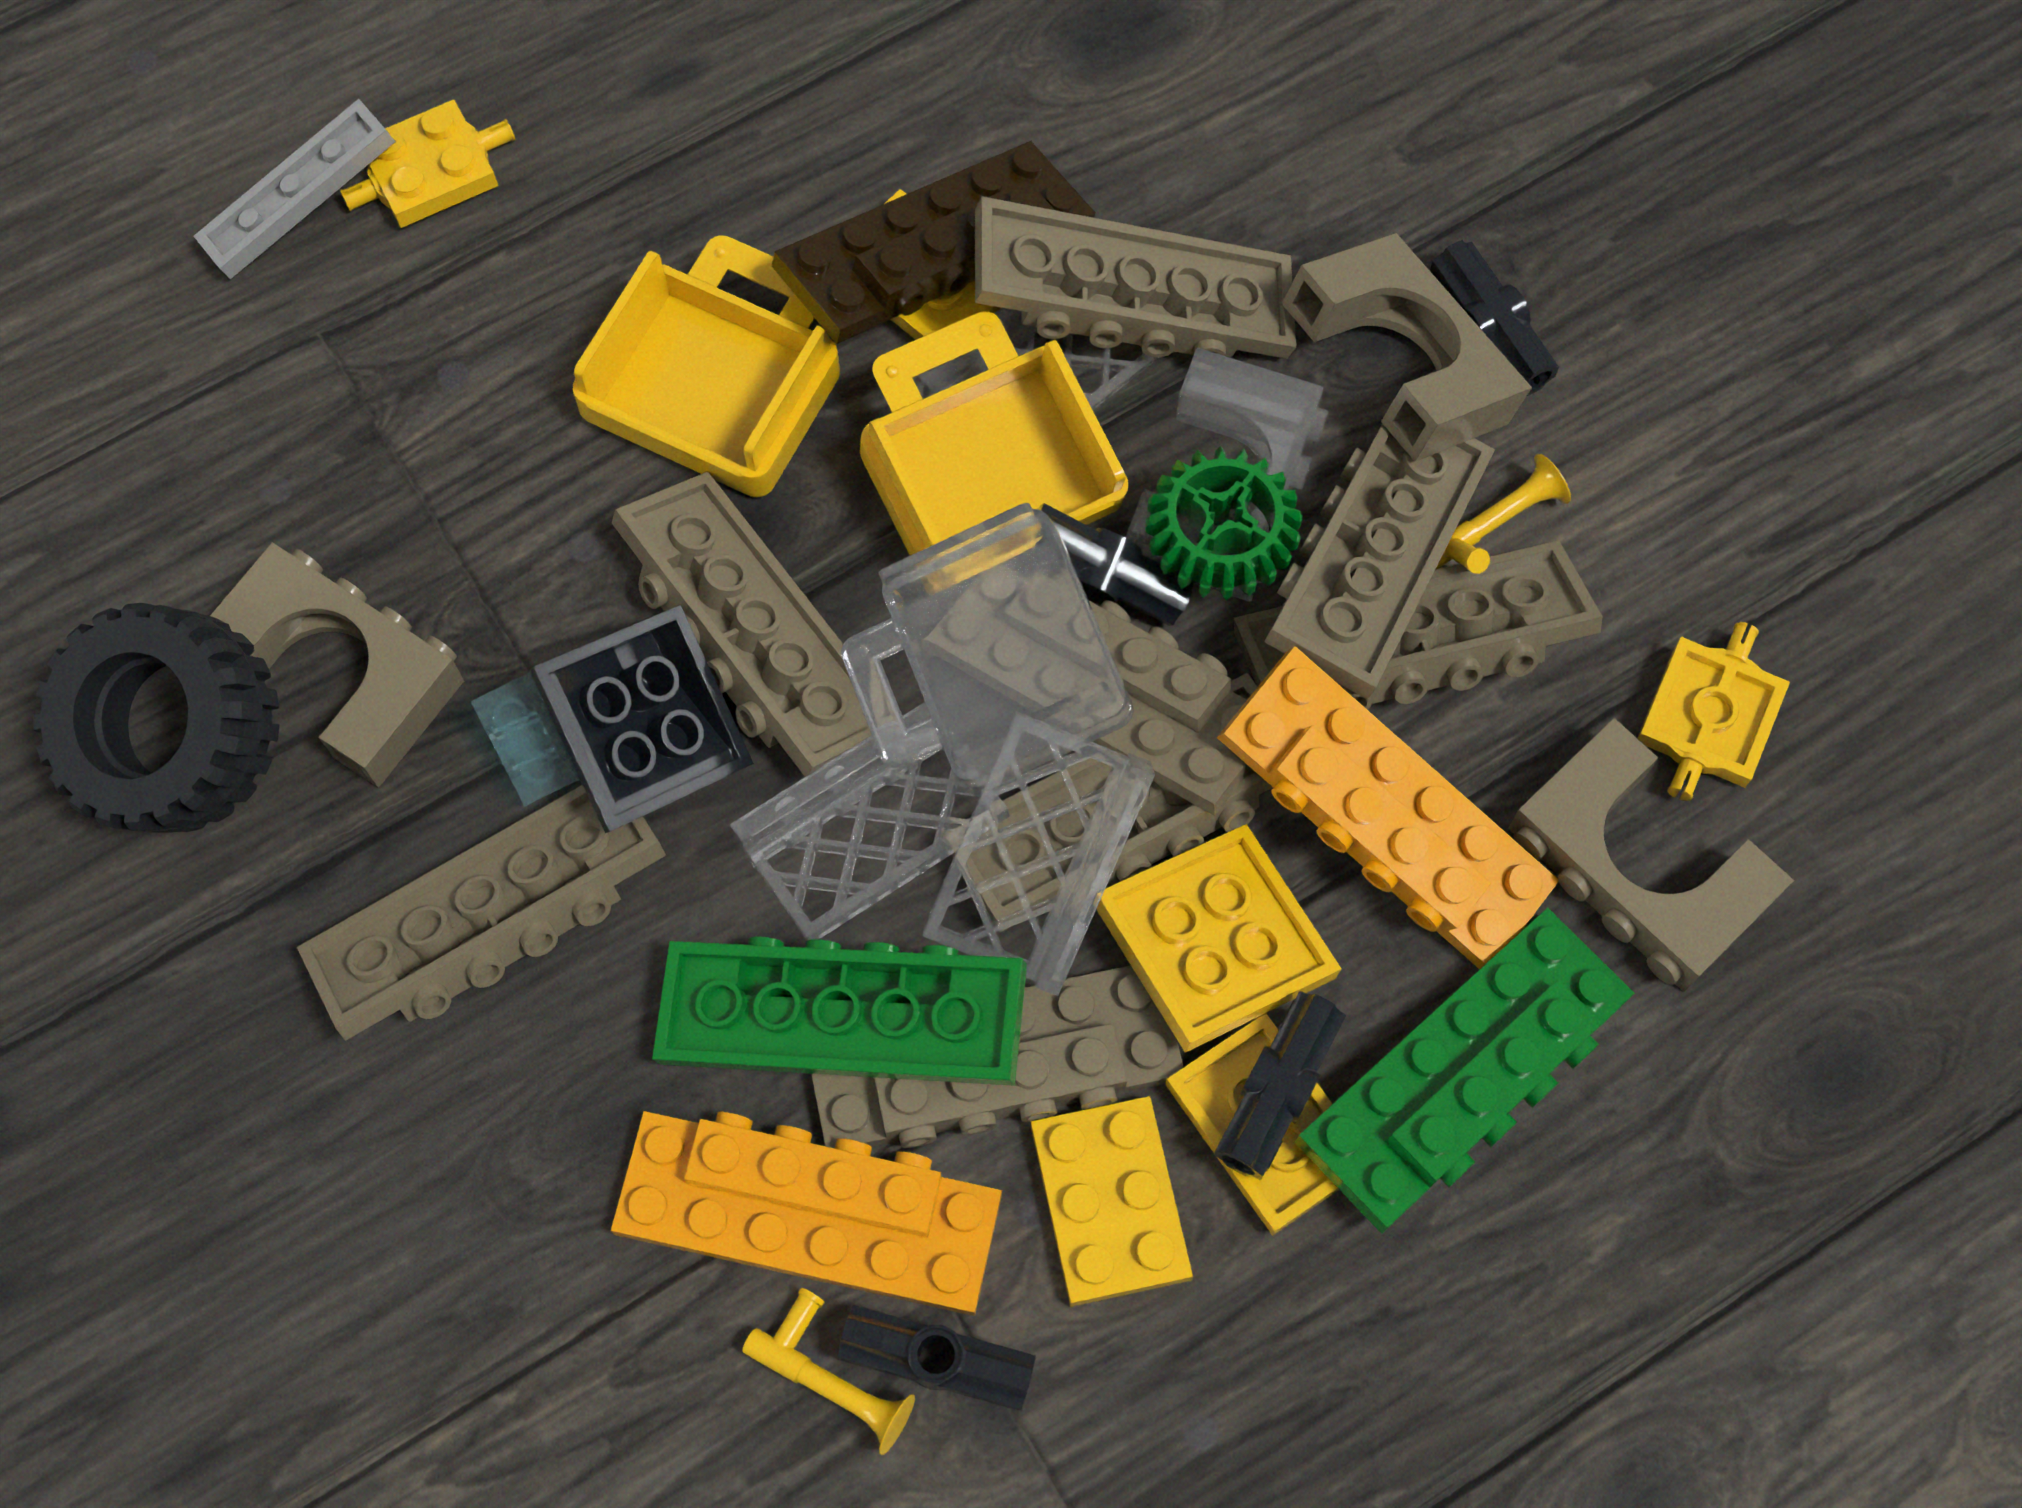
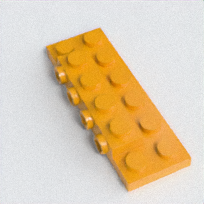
M1296 646L1292 647L1282 656L1217 736V739L1273 787L1272 795L1282 806L1294 813H1303L1318 827L1317 834L1325 844L1338 852H1347L1363 866L1361 872L1372 885L1384 892L1395 894L1408 906L1406 912L1415 923L1428 931H1437L1479 969L1523 930L1559 882L1556 876Z
M643 1112L611 1227V1232L614 1235L975 1316L1002 1198V1190L942 1177L941 1172L930 1170L932 1165L931 1159L915 1153L896 1152L893 1162L871 1157L872 1147L856 1140L838 1138L836 1139L835 1147L830 1148L812 1144V1133L797 1127L777 1125L774 1135L751 1130L753 1124L751 1119L734 1113L717 1112L715 1122L700 1119L699 1123L656 1113Z

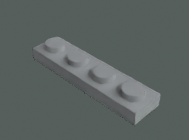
M357 99L197 232L194 238L219 269L232 279L396 141L360 99Z

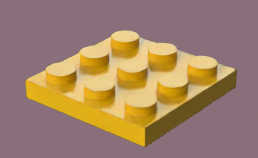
M1247 824L1097 892L1093 900L1094 907L1185 1053L1296 999L1299 991L1308 993L1336 979L1342 969Z

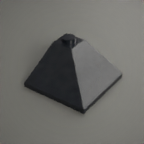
M681 605L529 669L605 833L754 764Z

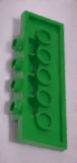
M1546 908L1310 1124L1294 1142L1373 1226L1383 1234L1439 1179L1448 1188L1455 1183L1475 1163L1468 1152L1479 1141L1483 1139L1490 1148L1497 1143L1517 1123L1509 1113L1524 1100L1531 1108L1539 1103L1559 1083L1551 1075L1558 1066L1565 1061L1574 1069L1599 1045L1591 1035L1635 993L1549 908Z
M769 937L748 938L747 945L669 942L652 1060L660 1065L1015 1086L1027 963L1023 958L958 955L959 951L957 949L943 945L923 946L922 953L899 952V947L882 942L865 943L863 950L841 949L842 946L839 943L821 939L807 940L805 947H784L782 941Z

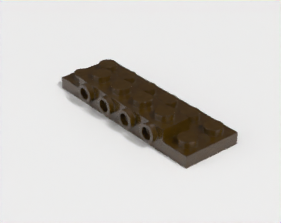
M1028 141L774 252L772 267L834 342L838 344L901 314L904 316L911 315L918 311L925 303L944 294L948 296L960 292L968 283L975 281V208L982 196L1093 218L1096 213L1032 141Z

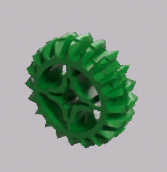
M1221 446L1215 450L1214 459L1207 460L1199 450L1192 455L1191 466L1177 459L1176 463L1172 466L1171 476L1161 475V478L1157 481V494H1152L1148 500L1147 511L1150 515L1146 518L1145 532L1148 536L1153 537L1150 539L1149 545L1152 556H1163L1160 566L1163 574L1180 570L1178 584L1181 589L1188 586L1193 580L1199 582V594H1201L1202 598L1210 593L1211 586L1221 587V594L1226 601L1232 597L1234 586H1239L1250 597L1255 592L1256 580L1270 586L1275 581L1276 569L1285 571L1291 563L1292 555L1290 552L1298 549L1301 536L1296 530L1301 527L1302 514L1300 510L1294 509L1298 499L1296 491L1283 490L1286 482L1284 472L1267 475L1269 463L1266 457L1254 465L1247 463L1248 454L1244 448L1236 455V459L1226 458V453ZM1249 502H1252L1262 512L1270 533L1259 528V521L1248 513ZM1179 513L1188 518L1189 526L1199 532L1197 545H1194L1181 530L1177 520ZM1234 514L1233 521L1229 520L1231 516ZM1213 525L1218 526V527L1215 529V531L1212 533V531H1213ZM1225 553H1233V554H1236V555H1222V554H1225Z

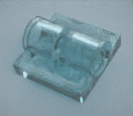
M527 673L470 701L524 807L580 779L531 673Z

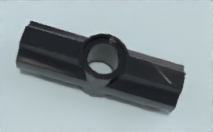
M1461 240L1446 247L1444 252L1432 261L1431 273L1529 383L1532 389L1527 396L1541 390L1546 383L1556 377L1559 366L1530 326V312L1522 294L1512 285L1502 286L1472 242L1465 243Z
M1045 503L1040 505L1031 519L1019 549L1027 552V554L1033 555L1044 563L1073 576L1072 580L1089 593L1111 602H1118L1119 600L1167 626L1175 624L1178 617L1184 612L1192 595L1194 581L1181 589L1178 584L1179 573L1174 571L1163 574V570L1160 568L1161 564L1142 555V549L1131 540L1107 529L1097 528L1095 530Z
M1299 991L1295 1000L1293 999L1271 1046L1265 1045L1240 1093L1244 1097L1215 1150L1214 1155L1222 1160L1226 1166L1244 1176H1251L1259 1180L1262 1179L1265 1171H1268L1283 1142L1282 1139L1290 1123L1296 1124L1321 1076L1317 1071L1346 1017L1334 1003L1317 994H1308Z
M852 1305L842 1333L837 1359L915 1381L930 1390H947L1022 1412L1036 1355L957 1334L954 1330L944 1325L928 1326ZM934 1342H943L949 1345L955 1353V1360L952 1366L946 1372L940 1374H931L919 1365V1356L922 1350L928 1344Z

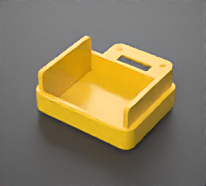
M721 235L713 237L708 241L688 274L662 264L660 254L649 251L576 364L573 394L579 412L587 422L700 474L709 472L714 480L748 496L763 497L769 494L775 487L840 376L838 350L822 326L817 325L814 330L809 329L815 318L773 269L772 261L774 256L731 237ZM731 271L789 297L781 313L777 315L717 287L726 272Z
M981 311L889 351L874 361L873 375L892 413L870 421L863 429L860 439V456L922 581L929 588L939 591L946 590L985 572L988 567L996 563L1003 564L1027 553L1019 549L1031 519L1043 503L1085 525L1110 515L1121 507L1128 491V479L1055 339L1045 343V346L1018 356L999 317L992 312ZM976 349L979 350L988 368L987 371L929 397L922 398L913 377Z

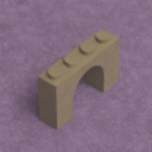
M1397 233L1301 265L1282 302V305L1313 342L1360 326H1380L1405 335L1427 353L1436 368V372L1404 383L1381 420L1383 425L1415 462L1508 425L1532 389L1529 383Z
M272 542L210 616L229 624L232 632L242 633L254 645L255 651L250 656L263 658L269 669L287 648L298 640L312 634L340 632L354 636L367 644L369 660L363 682L319 736V739L334 759L379 788L464 682L454 663L457 655L446 644L433 636H429L424 641L410 632L412 626L409 622L391 608L384 606L379 612L365 603L367 600L366 595L348 580L340 577L335 583L322 575V567L303 551L295 549L290 554Z
M1614 718L1518 810L1508 829L1514 834V840L1536 860L1541 859L1558 875L1559 884L1571 897L1578 901L1585 900L1602 916V923L1610 934L1621 942H1630L1647 958L1648 967L1661 981L1669 985L1675 984L1685 992L1794 880L1749 839L1707 881L1690 891L1677 894L1651 892L1635 885L1624 877L1613 864L1606 849L1604 840L1605 819L1607 814L1646 777L1658 757Z

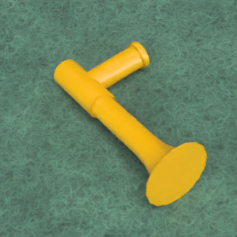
M1536 454L1534 457V472L1523 485L1470 521H1465L1458 525L1436 569L1454 560L1465 566L1468 571L1480 574L1490 564L1489 553L1482 548L1474 547L1475 544L1480 542L1482 537L1538 502L1557 499L1562 503L1568 504L1571 501L1569 487L1563 475L1549 458L1543 454Z
M800 1288L798 1298L775 1336L773 1337L759 1328H755L746 1339L742 1352L794 1383H801L866 1422L878 1437L880 1442L879 1454L884 1455L896 1442L907 1423L914 1406L915 1395L910 1394L905 1400L899 1401L880 1399L811 1361V1358L795 1350L796 1345L818 1308H822L825 1303L816 1294L805 1288Z

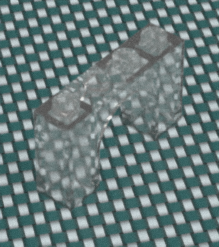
M1196 348L1179 394L1176 420L1238 440L1251 449L1259 460L1266 457L1269 463L1267 475L1284 472L1286 482L1283 490H1291L1292 487L1302 490L1312 462V457L1304 455L1308 440L1319 443L1329 411L1319 408L1324 390L1323 386ZM1144 489L1126 538L1142 549V555L1161 564L1163 556H1152L1149 545L1150 539L1153 537L1148 536L1145 532L1146 518L1150 515L1147 511L1148 500L1152 494L1157 493ZM1249 502L1248 513L1259 521V528L1270 533L1262 512L1252 502ZM1179 513L1177 520L1181 530L1194 545H1197L1199 532L1189 526L1188 518ZM1234 514L1231 516L1229 520L1233 521ZM1213 525V531H1212V533L1215 531V529H1216L1218 526ZM1225 553V554H1222V555H1236V554H1233V553ZM1256 580V583H1257V584H1256V588H1257L1258 583H1261V584H1263V583L1260 582V581H1258V580ZM1194 581V584L1200 585L1199 582ZM1211 586L1212 590L1221 592V587ZM1234 586L1232 596L1252 602L1255 592L1248 597L1239 586Z

